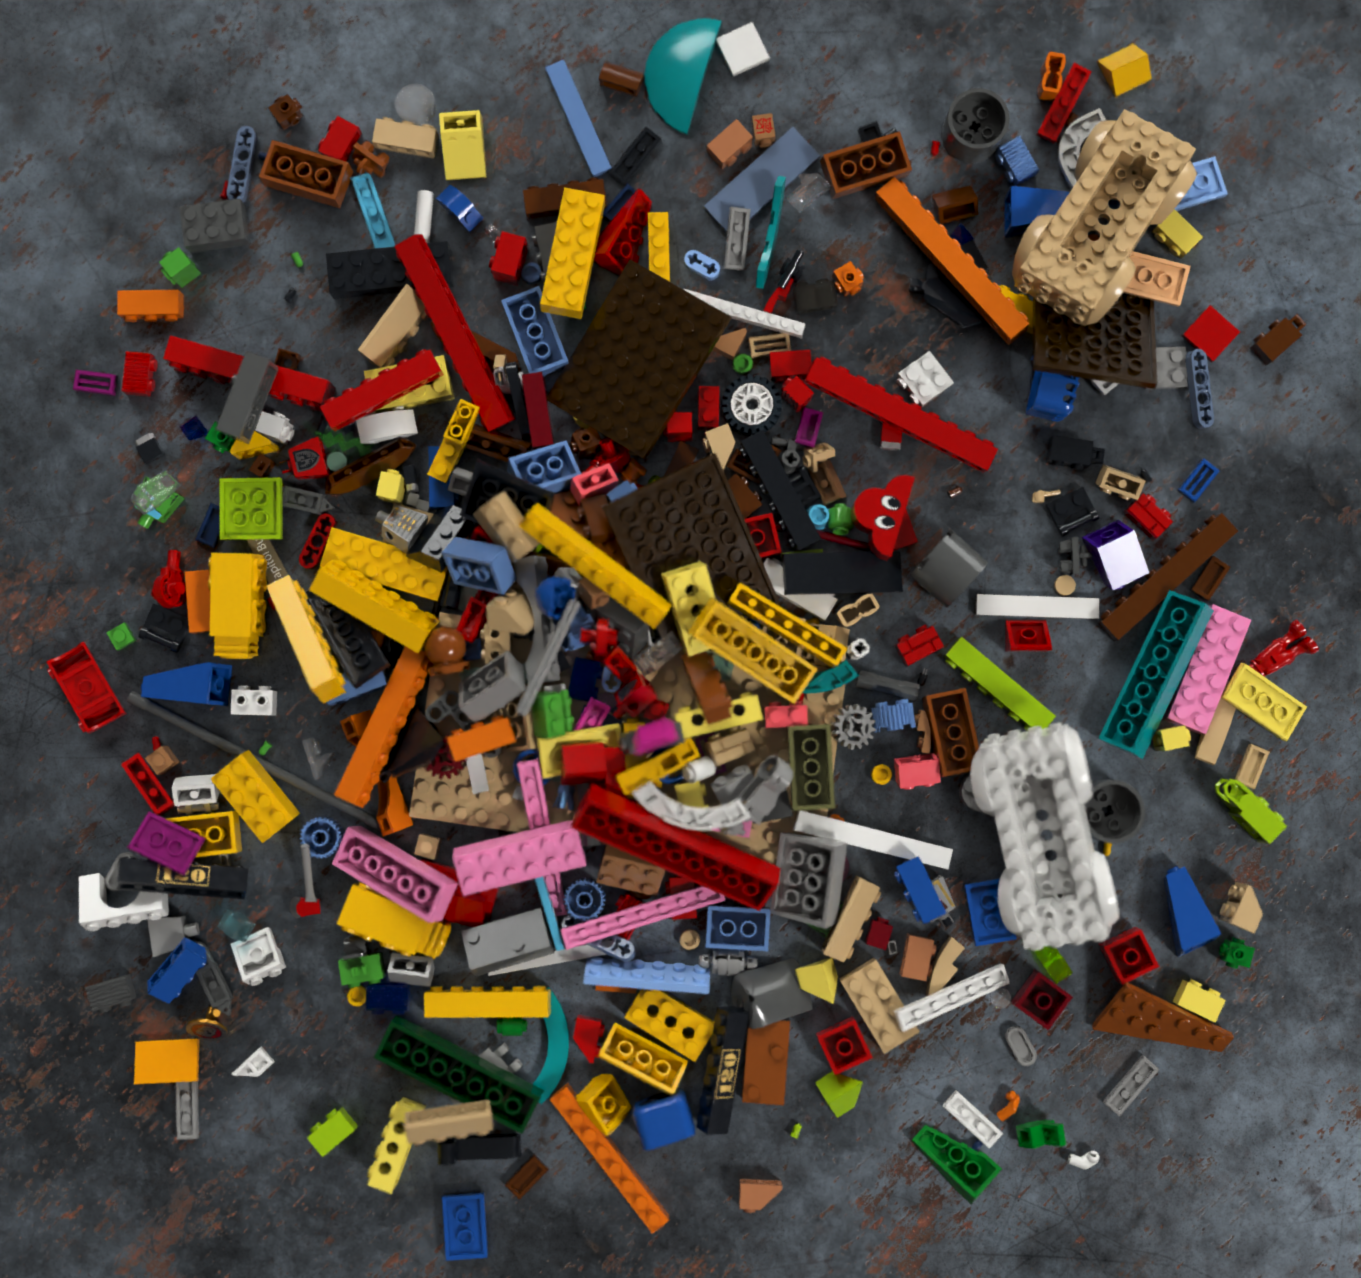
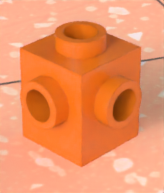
M851 261L833 271L832 274L836 290L839 293L842 292L844 297L848 294L853 296L861 290L860 287L864 282V276L859 268L856 269Z

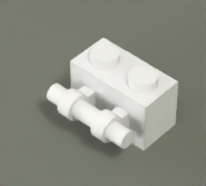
M215 774L175 777L172 793L174 806H177L178 814L186 813V815H193L194 812H205L206 814L220 810V802H217L220 791L210 779Z

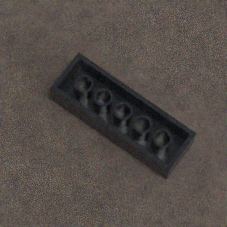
M448 242L427 243L449 288L454 287L451 250ZM395 246L326 253L329 294L333 299L400 293L406 284L414 290L416 288L413 282L408 279L404 264L397 258Z

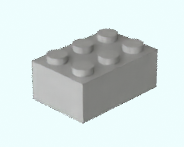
M507 650L459 683V709L476 724L482 719H486L497 709L503 708L512 699L521 696L525 691L523 665Z

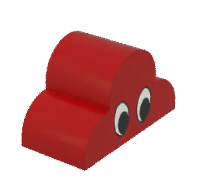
M897 476L884 489L869 488L857 497L851 507V520L854 526L861 532L869 534V547L872 553L882 560L887 561L892 556L915 479L913 476Z

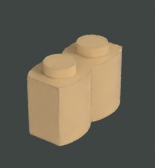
M866 594L856 600L854 604L842 607L835 614V617L841 627L847 628L857 623L861 618L872 615L880 606L873 594Z

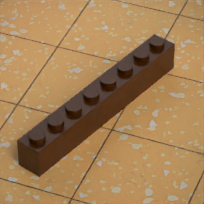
M1223 513L1209 516L1204 521L1206 525L1203 528H1196L1189 535L1191 538L1186 543L1182 541L1174 548L1176 552L1172 556L1168 554L1159 562L1161 564L1156 570L1154 568L1151 569L1149 574L1145 575L1146 579L1142 583L1137 582L1129 589L1131 593L1127 597L1123 595L1115 602L1116 607L1111 611L1107 609L1101 614V620L1097 624L1113 641H1118L1166 598L1169 590L1173 591L1238 532L1236 527Z

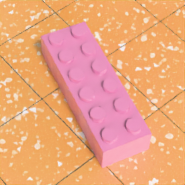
M1214 604L1208 605L1214 610L1162 718L1178 726H1185L1186 729L1197 734L1207 733L1251 622L1246 617Z
M573 820L454 848L453 860L463 896L586 866L580 833L571 828Z
M362 826L347 827L332 862L334 866L429 923L442 921L458 885L454 880Z

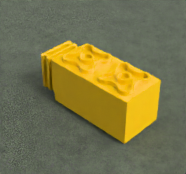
M211 553L208 562L210 571L208 589L210 590V636H214L215 641L214 656L225 659H252L254 656H258L259 637H263V633L266 631V601L264 600V592L267 589V560L265 555Z
M363 882L352 885L337 922L338 925L342 926L341 930L372 941V939L378 940L381 946L395 950L403 955L411 956V954L422 953L433 959L441 955L452 928V923L443 919L442 921L431 923L425 921Z

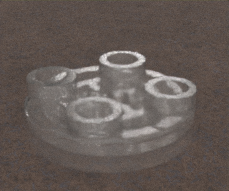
M410 84L402 88L397 94L395 108L403 121H410L414 125H422L435 116L436 101L433 93L427 87L420 84Z

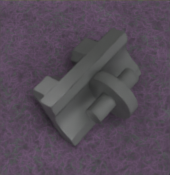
M1072 537L1069 540L1058 543L1059 553H1069L1070 555L1069 561L1059 562L1060 572L1070 573V576H1077V574H1080L1079 559H1081V567L1087 566V559L1093 558L1092 553H1086V546H1080L1079 554L1078 537Z

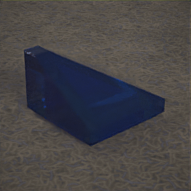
M961 223L950 235L961 246L972 239L974 240V237Z
M197 415L180 427L189 441L206 437L209 432Z

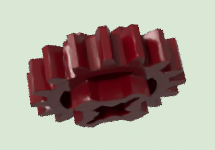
M446 735L444 743L448 744L445 748L440 749L438 753L444 754L447 752V757L451 761L442 762V757L437 753L435 765L431 762L425 769L426 771H433L432 777L439 774L440 780H443L444 775L451 779L452 773L458 776V769H465L461 765L462 762H467L468 760L454 761L447 739L450 735ZM446 765L454 767L449 771H441Z

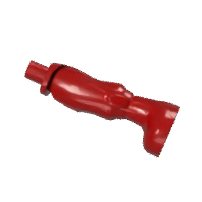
M1294 620L1289 625L1288 632L1282 638L1272 640L1271 644L1254 660H1251V664L1248 666L1265 677L1286 665H1290L1296 656L1302 653L1315 654L1319 651V648L1312 638L1305 636L1307 631L1298 620ZM1305 636V637L1302 638L1297 644H1295L1293 647H1291L1290 649H1287V650H1286V647H1287L1290 643H1292L1293 641H1295V640H1297V639H1299V638Z

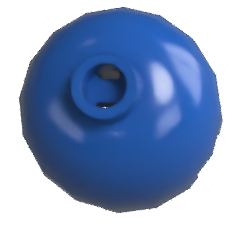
M552 576L545 579L536 589V604L544 615L560 620L569 600L575 599V588L571 587L570 582L572 581L570 579Z

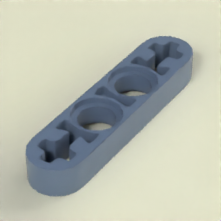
M243 126L237 132L227 187V197L229 200L235 199L232 194L237 192V186L234 183L239 185L238 191L241 196H238L237 199H241L243 203L247 199L257 143V135L249 126ZM247 132L252 136L247 138V145L249 147L245 146L246 141L243 137ZM247 151L249 153L248 159L244 161L239 160V153ZM239 170L245 171V178L242 180L235 179V174Z
M1196 349L1187 353L1185 361L1193 423L1197 428L1203 429L1213 424L1214 412L1207 356L1202 349ZM1196 374H1199L1201 376V384H1198L1196 382ZM1199 394H1202L1204 397L1203 404L1198 402ZM1201 417H1205L1206 421H1202Z
M569 915L562 920V929L568 927L567 924H572V922L579 924L585 921L579 920V918L574 919L575 916L571 917ZM617 935L606 937L613 940V944L608 948L602 946V941L605 938L587 943V945L623 962H629L635 956L633 944ZM619 942V948L625 950L628 947L630 953H625V955H623L622 951L616 948L617 943Z

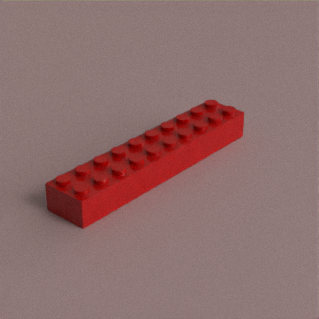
M591 784L575 811L572 829L755 910L760 911L779 885L780 867L697 830L686 829L665 822L645 807L594 784Z

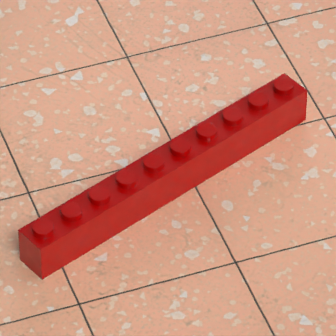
M414 234L395 245L397 258L404 264L406 275L416 288L415 293L425 305V313L432 319L435 325L434 331L441 337L444 343L443 348L447 355H450L453 361V368L462 379L463 388L466 392H469L472 398L471 403L479 407L480 420L483 427L490 432L515 420L499 385L495 384L494 375L423 235Z
M816 357L813 360L803 380L804 383L982 473L989 470L998 451V448L994 447V443L986 439L980 440L976 438L975 433L968 430L962 431L957 428V424L951 421L944 422L939 419V415L921 410L922 407L915 403L909 404L903 401L904 398L895 393L891 395L885 392L886 389L877 384L873 386L867 383L868 380L860 375L855 377L849 374L850 371L848 369L832 365L831 361L825 357Z

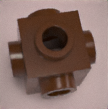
M288 94L278 97L274 104L268 107L283 130L298 124L303 117L300 111L303 107L296 98L291 99Z
M592 427L580 428L572 434L571 442L569 443L573 454H577L579 460L583 458L589 459L602 450L599 444L601 438L597 430Z

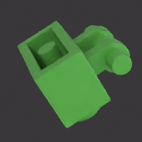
M562 689L560 693L552 691L537 693L531 706L534 736L549 739L573 731L572 723H574V718L570 710L572 700L569 697L568 689Z

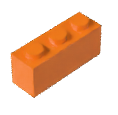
M179 290L117 291V315L126 322H137V319H144L147 322L165 319V321L174 322L177 321V318H184V294Z
M209 570L185 571L189 633L192 634L210 633Z
M501 715L492 718V723L486 725L483 722L471 725L472 729L465 732L463 728L452 731V736L447 737L454 761H460L517 742L510 718H504Z

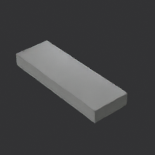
M729 207L723 269L744 271L751 209Z
M1142 1055L1102 1102L1120 1117L1160 1069Z
M198 1081L176 1082L177 1140L198 1139Z

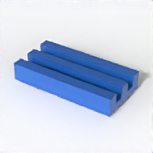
M1203 458L1177 491L1183 493L1186 498L1195 503L1220 470ZM1203 465L1207 466L1187 491L1185 488ZM1211 469L1213 471L1196 494L1192 495L1193 490Z

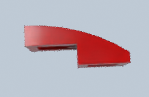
M791 278L785 289L778 287L774 291L763 310L764 312L772 314L777 300L786 301L794 279Z

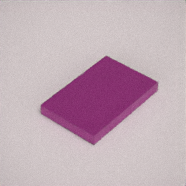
M148 811L127 848L185 876L202 847L205 838Z

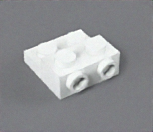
M930 351L897 374V382L902 389L906 388L910 393V400L921 407L954 383Z
M269 927L231 944L242 981L248 985H258L263 982L262 978L269 975L270 977L278 976L282 973L281 970L286 968L281 950L277 947L272 930Z

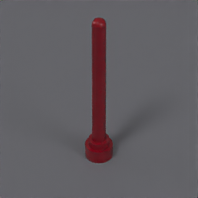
M776 520V530L783 532ZM816 529L821 539L865 551L870 549L867 542Z

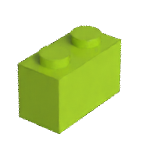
M343 1107L338 1111L334 1108L325 1116L327 1120L323 1124L318 1122L310 1129L311 1134L307 1139L322 1157L358 1127Z

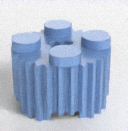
M581 604L560 646L564 651H573L591 643L580 642L581 629L592 630L591 626L594 625L591 614L586 615ZM553 618V624L556 628L559 619Z
M908 699L897 700L895 705L888 706V702L875 703V708H871L873 720H875V733L880 732L882 727H886L887 731L904 729L903 725L909 724L910 728L916 727L913 703H909Z
M322 816L311 819V821L306 822V825H303L304 829H301L302 833H300L302 836L300 840L302 842L300 843L309 844L311 857L316 856V858L322 859L337 853L345 831L342 829L343 827H340V823H337V820ZM319 833L325 834V841L320 842L321 837L319 836Z
M580 878V880L577 879L575 882H572L564 895L566 896L564 898L566 901L564 905H567L566 909L569 910L567 913H571V917L575 916L574 919L579 918L581 920L582 918L583 921L597 917L606 903L604 902L606 900V893L604 889H601L602 885L599 886V883H596L595 880L591 881V878ZM587 894L590 897V903H581L580 900L582 898H580V895L585 896Z

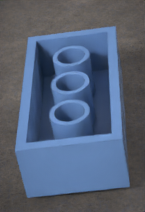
M537 286L501 301L528 372H542L543 376L564 369L569 362L550 313L541 312L542 291L540 286Z

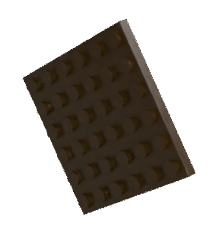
M1122 293L1114 305L1097 323L1084 326L1074 323L1070 317L1055 312L1052 307L1039 303L1033 297V370L1155 389L1157 386L1154 301Z

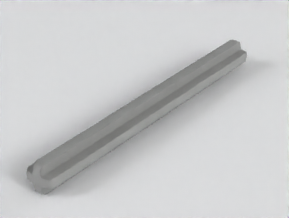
M573 599L569 600L516 709L517 713L527 716L580 607L579 602Z

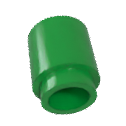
M498 1017L497 1034H502V1036H523V1032H527V1019L523 1017Z

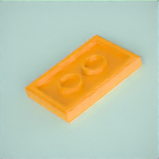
M199 1039L140 1041L135 1043L134 1084L198 1081Z

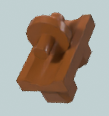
M367 140L361 145L356 142L353 146L354 153L352 155L353 163L358 166L356 172L362 175L366 171L368 174L374 173L379 178H382L385 175V168L389 163L390 157L384 152H380L378 156H375L373 154L375 147Z

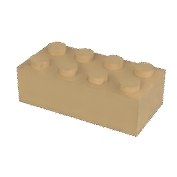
M874 957L839 978L884 1054L920 1032L917 1026L904 1032L900 1031L894 1011L904 1007Z

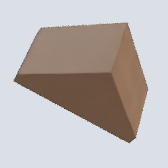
M746 328L721 335L713 351L733 361L746 338Z

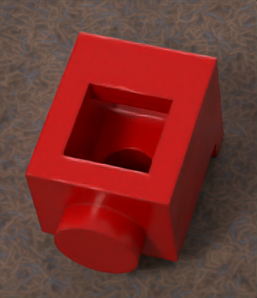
M655 699L646 707L643 717L658 721L666 716L670 704Z

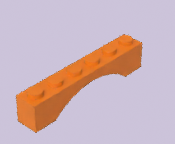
M371 710L351 715L340 721L347 741L356 748L372 716ZM391 775L386 783L382 782L381 779L378 780L379 803L376 819L383 837L413 826L412 817H409V811L404 801V795L401 793L397 777L393 778Z

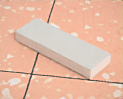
M957 1090L943 1104L945 1109L989 1149L1003 1134Z

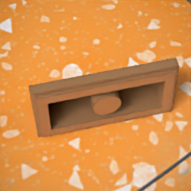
M830 460L818 464V472L813 473L808 469L814 485L821 494L820 498L824 506L846 497V493Z

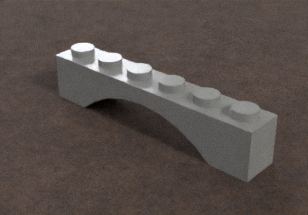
M543 556L520 558L513 563L517 578L515 581L527 595L534 617L533 644L525 662L528 684L555 630L553 618L544 615L536 604V589L548 578V565ZM557 654L543 683L560 680Z

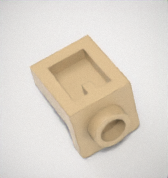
M826 442L816 444L815 447H805L802 458L804 466L813 473L818 472L817 461L823 462L828 458L835 457V449Z

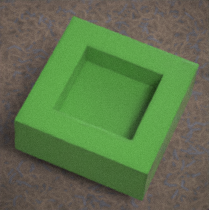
M125 622L106 632L118 651L136 641Z

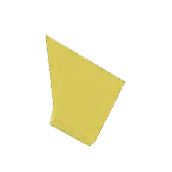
M832 957L795 969L800 989L834 1004L838 975Z

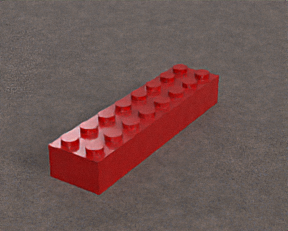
M172 335L169 337L163 357L169 363L168 366L174 368L175 371L185 374L188 371L202 379L208 376L214 382L225 385V382L231 384L234 375H237L244 358L242 355ZM277 366L279 369L269 392L271 398L283 401L285 398L291 401V404L301 407L303 404L310 406V409L322 412L320 406L324 405L323 402L334 395L335 387L332 383L323 378Z

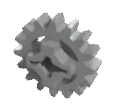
M856 704L853 707L846 705V710L840 708L838 709L840 715L833 716L837 720L831 723L832 726H835L831 733L837 734L834 740L841 741L840 746H847L848 749H854V747L861 749V743L868 745L867 739L874 738L870 733L871 731H876L872 727L875 720L870 719L872 713L866 712V707H860ZM857 713L859 716L854 717L851 714ZM852 736L856 738V740L847 739L848 737L851 738Z

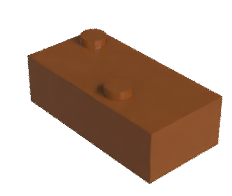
M900 131L824 154L820 160L832 199L887 183L894 177L896 179L907 177L912 171Z
M272 140L259 178L266 187L341 208L353 170L348 162Z
M966 688L922 697L923 708L930 725L933 753L939 759L940 778L971 772L972 760L979 749Z
M789 1018L761 1028L751 1029L747 1027L742 1102L784 1106L790 1032Z

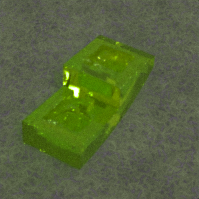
M1044 946L1042 949L1034 951L1055 984L1073 974L1057 948Z

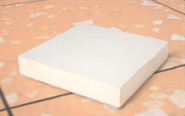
M753 22L716 38V42L732 76H736L769 60V55Z

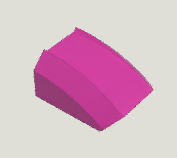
M662 717L658 721L643 726L639 725L633 736L636 755L677 741L679 735L674 721Z

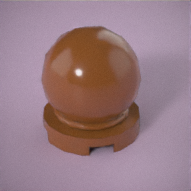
M441 626L434 629L428 635L425 641V652L428 659L433 663V667L428 668L430 676H436V671L437 675L463 671L462 666H464V670L471 669L469 661L462 659L466 652V642L463 635L457 629L450 626Z

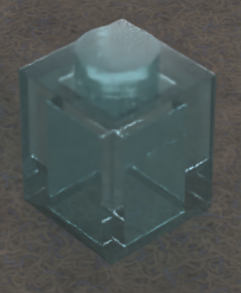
M227 909L217 927L230 938L246 942L256 924L241 912Z

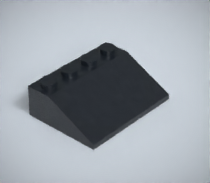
M478 460L459 516L479 524L473 514L503 491H505L524 518L537 503L551 513L555 493Z

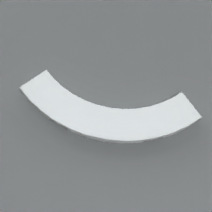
M651 780L633 791V795L648 811L653 812L665 822L686 829L712 830L722 827L726 828L741 823L751 816L739 798L717 807L698 808L683 805L670 799Z

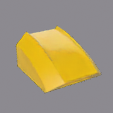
M600 1074L592 1078L589 1084L576 1095V1101L583 1112L605 1136L613 1133L632 1108L613 1074Z

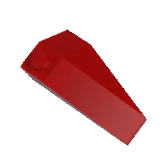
M642 189L636 190L598 237L594 260L601 267L619 276L630 259L638 263L639 256L637 252L639 244L643 243L641 235L643 227L647 225L648 212H650L652 201Z

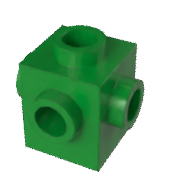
M215 421L205 439L214 444L212 448L221 453L225 451L230 453V449L236 440L216 430L218 422Z
M1234 937L1232 941L1225 939L1219 948L1220 959L1226 961L1225 965L1238 969L1239 965L1250 968L1255 948L1244 945L1245 941Z

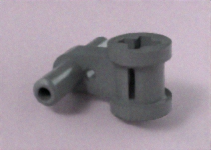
M774 436L771 438L772 445L785 447V452L779 461L786 474H792L800 462V457L795 450L804 451V448L809 446L795 443V439L792 438L783 439Z

